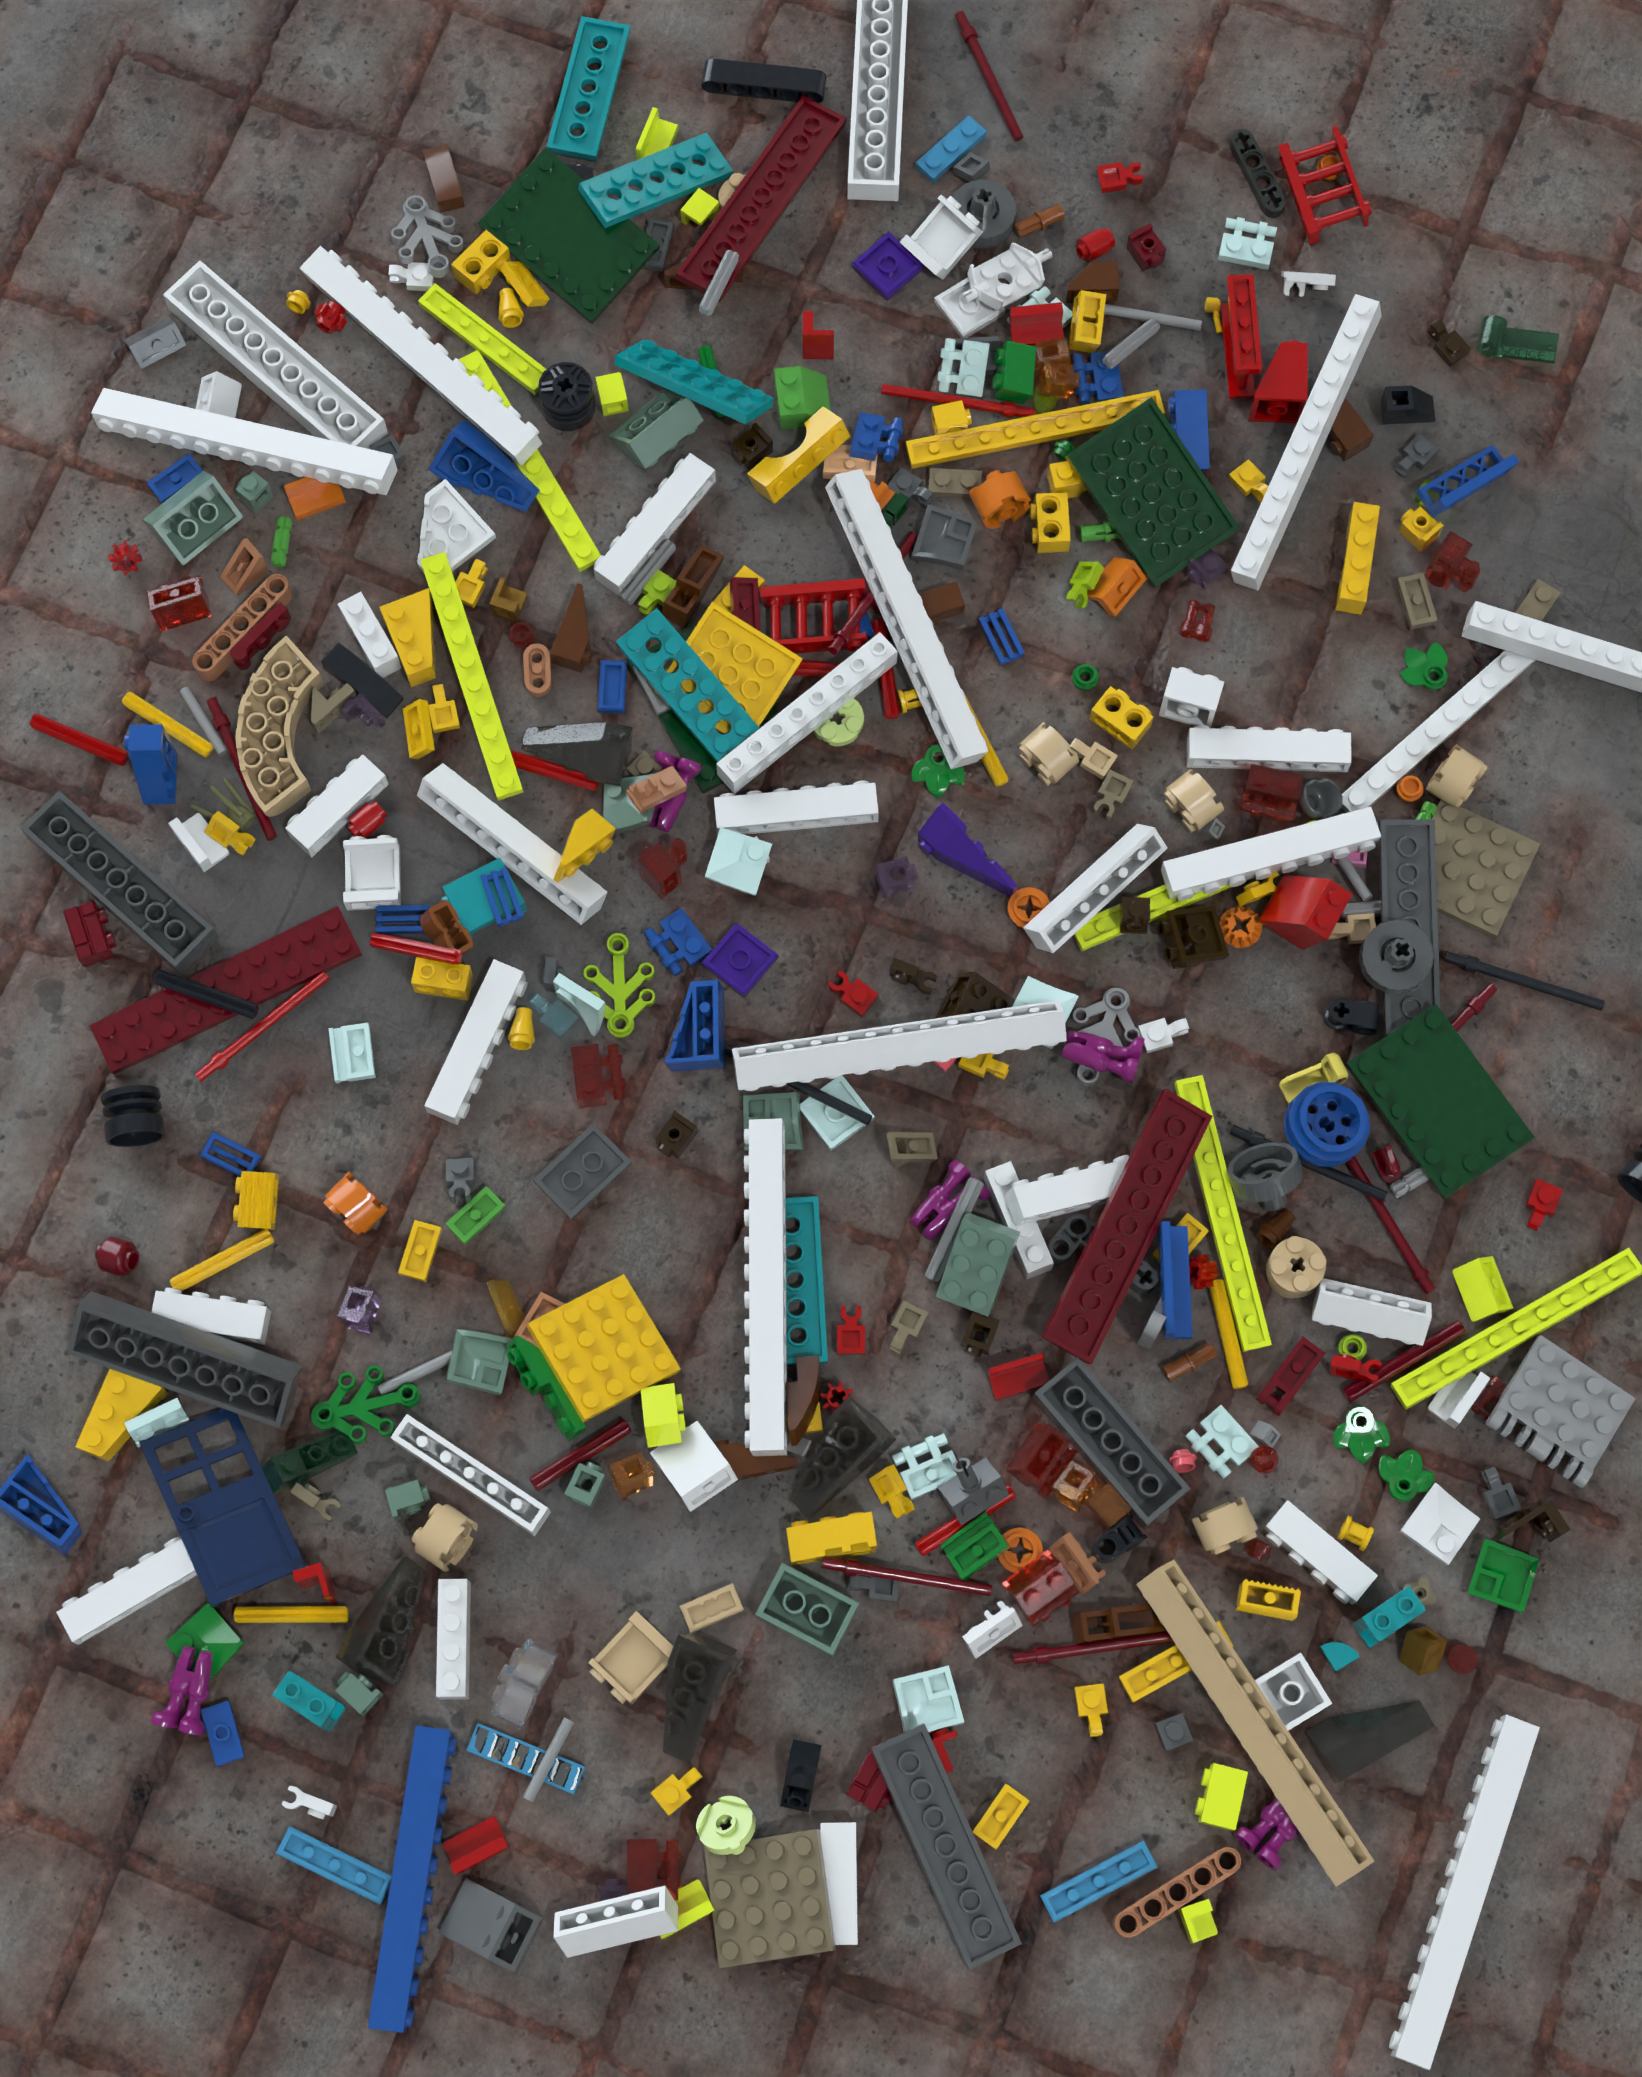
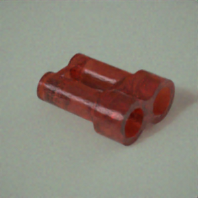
M1190 600L1186 618L1181 623L1179 634L1184 638H1195L1200 642H1209L1213 631L1211 623L1215 606L1209 603L1205 605L1200 604L1197 600ZM1198 611L1203 612L1201 622L1196 621Z
M1492 1375L1484 1391L1470 1407L1471 1410L1478 1415H1483L1484 1420L1487 1421L1496 1404L1489 1412L1484 1410V1408L1492 1398L1498 1402L1507 1385L1498 1377Z

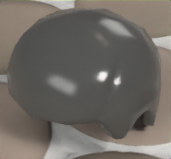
M1328 778L1311 780L1299 792V803L1303 812L1315 820L1329 818L1342 807L1343 796L1341 791Z

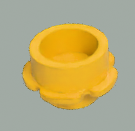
M296 290L293 293L289 292L287 294L286 306L291 311L303 314L306 309H309L311 303L306 293Z

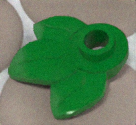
M1435 642L1427 653L1412 648L1406 649L1404 661L1408 668L1400 672L1401 678L1412 686L1424 685L1430 690L1441 689L1446 684L1448 678L1447 672L1444 669L1448 662V657L1441 645ZM1435 675L1438 678V680L1433 681L1429 678V676Z
M936 744L928 748L925 758L914 764L912 768V781H925L929 792L935 798H939L946 791L949 783L964 785L965 772L963 766L950 769L940 744ZM935 753H941L943 755V761L939 763L935 762L933 759V755Z
M1356 1406L1348 1411L1345 1422L1336 1427L1333 1434V1442L1335 1448L1349 1446L1353 1457L1358 1462L1364 1464L1371 1458L1375 1446L1389 1447L1390 1435L1385 1424L1374 1420L1373 1414L1369 1409ZM1359 1416H1363L1365 1419L1364 1424L1361 1426L1356 1424V1419Z
M1414 1449L1405 1451L1399 1456L1398 1460L1387 1455H1382L1379 1460L1380 1477L1389 1484L1388 1488L1391 1496L1399 1502L1410 1501L1415 1497L1416 1493L1428 1491L1432 1487L1435 1478L1434 1473L1422 1470V1458ZM1399 1484H1404V1485H1406V1486L1408 1487V1489H1407V1490L1401 1489L1400 1486H1399Z

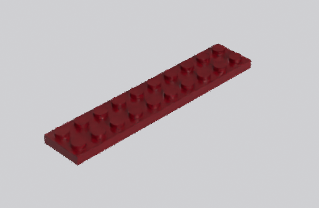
M802 96L677 270L675 279L705 295L727 250L737 252L739 260L718 301L721 302L844 128L847 118Z
M337 906L187 979L260 1005L312 980L322 971L327 973L362 956V953ZM166 988L89 1026L111 1073L115 1075L239 1014Z
M1168 1089L1162 1090L1041 1335L1042 1339L1072 1356L1078 1357L1086 1364L1093 1363L1213 1117L1212 1115Z

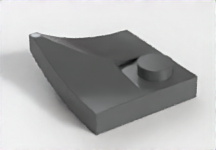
M928 504L910 560L936 563L963 570L978 520Z

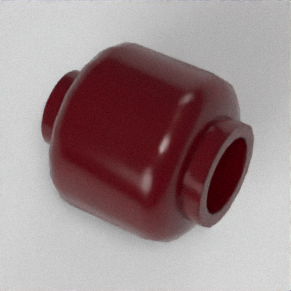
M109 1237L97 1247L95 1252L98 1267L102 1271L114 1275L125 1276L134 1271L139 1263V1252L135 1244L124 1239Z

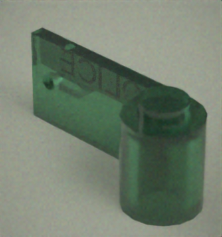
M1489 315L1482 319L1477 350L1483 356L1488 358L1505 357L1555 363L1559 340L1558 333L1508 328L1507 320L1496 315Z

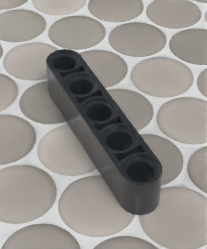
M708 59L704 64L701 87L703 90L714 94L798 102L802 96H805L817 103H821L824 100L827 76L824 72L816 69Z

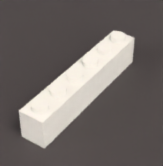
M691 453L685 459H680L674 468V473L669 479L665 478L660 483L653 498L649 497L645 501L641 513L637 517H632L626 526V531L621 537L617 536L612 541L605 556L601 555L594 564L595 580L621 597L622 591L662 541L670 538L716 482L715 469Z
M1198 725L1194 728H1189L1187 735L1188 768L1348 772L1351 765V733H1345L1340 729L1317 732V730L1312 728L1290 731L1288 728L1263 730L1261 727L1236 729L1233 726L1215 729L1206 725Z
M857 781L853 785L844 786L840 783H832L822 788L803 786L800 790L790 791L787 788H778L768 793L749 791L746 795L736 796L733 793H725L714 798L717 835L720 827L745 835L878 822L879 814L876 785L868 781Z
M1136 824L1023 927L1037 949L1054 953L1168 849L1155 827Z
M493 959L424 1105L427 1113L458 1125L461 1118L465 1119L470 1109L469 1099L472 1093L477 1094L481 1086L482 1079H480L483 1070H488L492 1063L493 1055L491 1053L495 1045L499 1046L504 1037L505 1030L502 1029L506 1021H511L515 1014L516 1006L514 1004L517 997H522L527 988L528 982L525 981L524 971Z
M1129 1155L1117 1157L1112 1163L1104 1164V1161H1098L1090 1164L1087 1169L1079 1170V1167H1073L1065 1170L1063 1175L1054 1176L1053 1173L1038 1177V1181L1029 1182L1028 1179L1013 1183V1187L1005 1194L1015 1226L1106 1204L1129 1159Z
M406 1414L390 1437L395 1444L533 1536L537 1534L551 1513L548 1507L408 1414Z
M179 1537L171 1539L164 1544L165 1549L156 1554L150 1552L142 1556L138 1560L139 1564L131 1569L124 1567L113 1574L114 1578L107 1583L98 1582L88 1588V1594L78 1599L76 1596L65 1601L62 1604L63 1608L56 1613L71 1641L78 1645L197 1576L182 1540Z

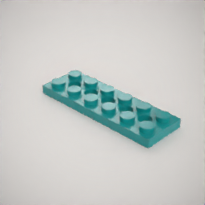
M581 16L547 143V149L552 153L597 162L631 32L630 25ZM603 41L607 46L597 49L594 47V44ZM592 63H598L601 65V68L593 71L588 66ZM586 85H593L596 87L595 90L592 92H585L582 90V88ZM585 106L590 111L586 114H579L577 109ZM580 128L584 130V133L580 136H574L571 134V131Z
M706 132L579 183L578 191L603 227L607 228L696 192L698 188L703 189L728 179L734 170ZM699 160L704 166L694 164L692 161ZM671 169H680L683 174L673 173ZM657 177L661 179L662 182L658 183L652 181L650 178ZM635 185L639 187L641 191L637 192L635 190H631L629 186ZM608 194H615V195H617L620 199H619V200H615V199L609 198L607 195H608Z
M643 339L615 355L614 365L745 425L773 406L774 398L766 395L762 390L750 388L740 380L730 379L722 375L718 370L708 369L699 365L697 361L679 356L673 350L659 347L651 340Z
M657 608L616 641L618 648L716 762H719L760 729ZM650 640H657L661 644V649L657 653H651L646 649V643ZM668 660H674L677 662L679 669L675 673H668L664 670L663 664ZM686 680H690L696 685V690L691 694L684 693L681 690V684ZM709 701L714 709L709 714H703L698 709L699 703ZM720 721H726L730 724L731 731L728 734L722 735L717 732L716 724Z
M818 1196L786 1198V1221L794 1219L800 1224L797 1232L789 1233L786 1231V1250L794 1246L798 1247L802 1252L801 1257L797 1260H789L786 1257L787 1366L797 1365L796 1358L819 1356L820 1364L828 1363ZM792 1274H799L803 1278V1283L798 1288H792L787 1283L788 1277ZM795 1301H799L805 1306L804 1312L798 1316L792 1315L788 1310L789 1305ZM802 1329L807 1335L805 1341L794 1343L790 1339V1334L793 1330Z

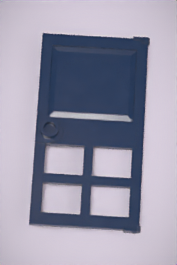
M219 1408V1411L139 1442L211 1607L293 1574L292 1571L307 1567L237 1413ZM228 1420L238 1443L206 1456L196 1433ZM187 1437L197 1460L164 1473L154 1450ZM243 1452L253 1475L220 1488L210 1465ZM201 1469L211 1492L178 1505L168 1482Z

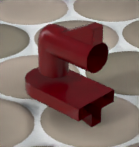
M1391 1145L1370 1153L1382 1181L1393 1183L1399 1180L1401 1170Z

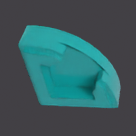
M1339 1642L1326 1643L1319 1647L1334 1672L1360 1657L1353 1648Z

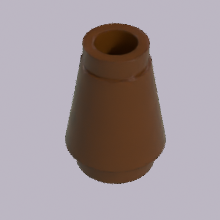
M1283 1208L1259 1226V1232L1256 1234L1259 1242L1269 1249H1274L1275 1246L1283 1241L1295 1221L1294 1214L1290 1210Z

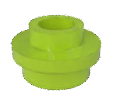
M1349 1334L1340 1340L1338 1352L1340 1355H1351L1360 1361L1367 1352V1345L1362 1337L1356 1334ZM1349 1344L1355 1345L1357 1352L1350 1353L1347 1350V1346Z

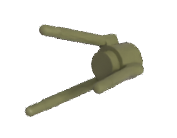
M224 778L223 782L241 806L238 804L234 805L214 786H211L210 790L230 808L227 817L240 826L238 830L245 832L256 819L255 811L246 804L230 781ZM190 804L192 810L210 819L214 815V813Z

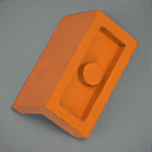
M305 477L284 485L297 521L346 503L339 484L323 483L316 479Z
M1114 557L1104 568L1094 590L1087 591L1088 599L1098 601L1109 616L1116 617L1147 578L1134 560Z

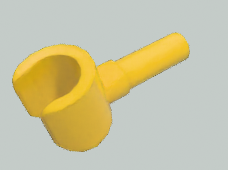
M1207 297L1205 313H1213L1216 333H1223L1219 314L1220 300Z

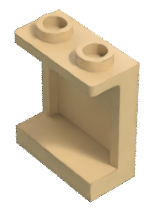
M637 1611L628 1619L629 1622L594 1659L592 1658L588 1662L593 1667L590 1673L601 1684L606 1680L613 1687L610 1693L622 1704L627 1700L632 1705L679 1655V1651Z

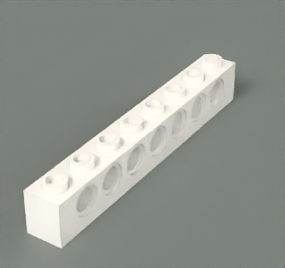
M879 632L717 762V775L734 794L893 667L897 663L898 651Z

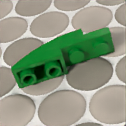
M520 1336L514 1337L506 1347L509 1361L516 1366L520 1373L522 1385L525 1389L529 1390L532 1397L540 1393L543 1394L546 1407L552 1410L557 1419L559 1431L565 1434L568 1441L579 1437L586 1426L578 1416L540 1349Z

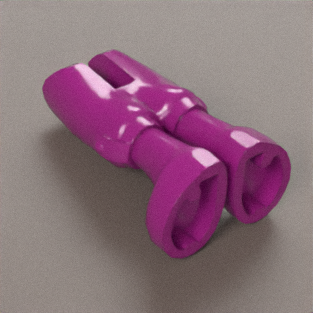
M656 751L654 755V760L660 765L661 771L673 766L676 771H679V775L686 785L701 771L702 765L686 758L678 759L662 751ZM683 792L656 805L651 823L645 826L654 828L658 824L659 830L668 833L682 805L686 802L687 792Z
M1068 1031L1067 1041H1065L1066 1044L1061 1054L1064 1058L1098 1072L1110 1071L1120 1076L1123 1081L1133 1084L1145 1038L1136 1037L1128 1047L1113 1045L1111 1040L1085 1032Z
M955 1159L949 1164L950 1174L946 1182L942 1186L938 1185L930 1189L929 1196L909 1221L914 1227L919 1228L932 1215L935 1219L931 1221L922 1233L929 1241L947 1227L964 1188L955 1198L953 1197L949 1200L951 1193L961 1183L966 1182L971 1177L969 1170ZM983 1186L978 1197L980 1200H987L991 1196V1193L985 1186Z
M184 1646L173 1677L169 1681V1693L172 1695L169 1704L164 1710L153 1713L151 1723L168 1728L179 1727L178 1730L181 1732L203 1735L205 1727L200 1719L201 1702H204L210 1694L208 1687L213 1653L203 1650L198 1657L195 1671L192 1672L196 1648ZM188 1693L189 1702L184 1717L181 1719V1711L184 1697H186Z
M1277 1798L1269 1806L1263 1807L1260 1814L1261 1821L1250 1829L1239 1827L1234 1832V1836L1246 1850L1253 1853L1263 1837L1270 1829L1276 1826L1275 1834L1255 1854L1261 1863L1274 1871L1282 1864L1279 1857L1282 1845L1285 1841L1289 1842L1298 1837L1299 1830L1292 1823L1290 1816Z

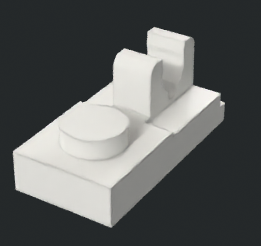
M1282 271L1281 276L1284 277L1283 294L1289 296V290L1294 283H1296L1299 289L1298 296L1301 297L1304 296L1306 284H1313L1312 289L1328 290V285L1335 286L1336 275Z
M999 1601L997 1605L1000 1612L991 1615L988 1610L985 1611L984 1615L987 1621L985 1620L981 1624L972 1627L967 1634L962 1636L975 1659L1023 1626L1013 1607L1009 1608L1002 1601Z

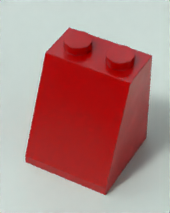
M1297 340L1281 342L1254 394L1248 422L1297 424L1307 402L1308 343H1300Z
M1284 875L1258 921L1303 950L1328 940L1352 893L1331 879Z

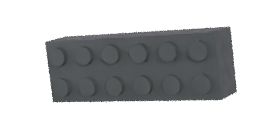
M1078 1357L1035 1392L1033 1400L1144 1530L1191 1489Z

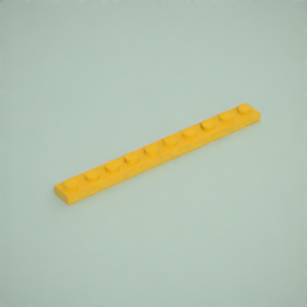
M1155 390L906 441V450L911 469L1101 431L1150 397L1153 398L1164 416L1165 410L1160 392Z

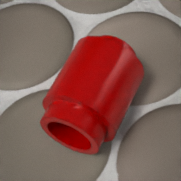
M1098 228L1078 239L1076 246L1078 257L1090 263L1110 252L1111 248L1115 246L1112 232L1108 228Z
M373 800L371 803H365L347 819L349 823L347 829L354 837L361 836L367 838L384 824L383 820L388 816L382 807Z

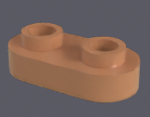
M532 644L525 649L523 654L524 683L530 695L542 697L548 694L552 687L551 657L547 647L542 644ZM536 657L542 658L539 663L533 662V659ZM536 682L543 683V685L539 688L534 686Z

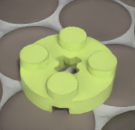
M854 698L834 713L844 717L840 725H837L835 721H830L833 718L832 715L813 730L818 739H822L832 746H844L852 743L858 737L864 725V713L861 705Z
M724 1796L718 1798L719 1802L712 1806L709 1803L703 1808L698 1816L696 1829L702 1844L708 1851L718 1855H738L744 1851L745 1845L748 1844L754 1834L756 1817L741 1798ZM728 1820H731V1827L727 1830H722L721 1824H726Z

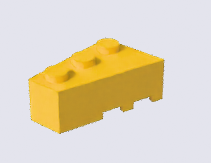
M429 588L380 606L383 620L411 688L435 679L433 600Z
M109 1369L75 1447L83 1453L109 1462L131 1437L124 1423L152 1410L169 1393L160 1386Z
M872 1511L851 1513L840 1518L836 1516L824 1517L819 1519L820 1522L809 1524L808 1520L796 1521L791 1523L792 1527L786 1528L791 1566L820 1562L823 1557L840 1559L873 1554L877 1551Z

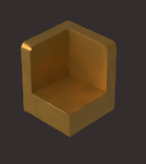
M501 577L490 602L492 615L517 623L527 599V593L508 587L506 578Z
M1428 1626L1407 1631L1399 1661L1418 1676L1437 1671L1441 1664L1447 1640Z

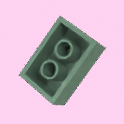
M968 1212L962 1219L935 1297L988 1317L994 1309L1020 1232Z
M782 1563L755 1616L756 1619L833 1658L859 1608V1603Z

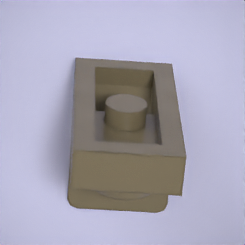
M348 683L343 687L336 688L328 700L313 687L311 722L318 735L358 700L355 690Z
M887 1133L891 1160L895 1168H899L909 1162H933L938 1159L933 1133Z

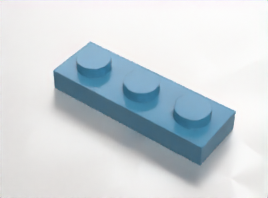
M968 115L915 163V168L934 184L986 137L987 131Z

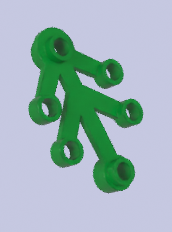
M373 1365L367 1369V1378L350 1404L340 1406L347 1392L353 1390L357 1384L352 1373H342L338 1378L339 1386L329 1401L321 1402L313 1408L311 1420L320 1430L335 1428L350 1437L353 1443L362 1444L367 1440L365 1428L360 1425L352 1426L341 1418L353 1415L378 1430L382 1437H390L395 1431L393 1422L388 1418L381 1419L369 1411L396 1404H401L404 1408L411 1409L420 1403L421 1394L415 1385L404 1384L399 1388L398 1392L367 1399L375 1386L384 1379L382 1369L379 1366ZM374 1371L380 1372L379 1377L376 1379L370 1378L371 1373ZM346 1378H351L352 1383L348 1386H344L343 1380ZM408 1390L413 1391L412 1397H410V1398H404V1397H403V1394H404L406 1391H408ZM322 1412H330L329 1417L321 1419L320 1415ZM384 1424L391 1425L390 1430L387 1432L381 1431V1427ZM356 1431L363 1432V1436L361 1438H353V1435Z

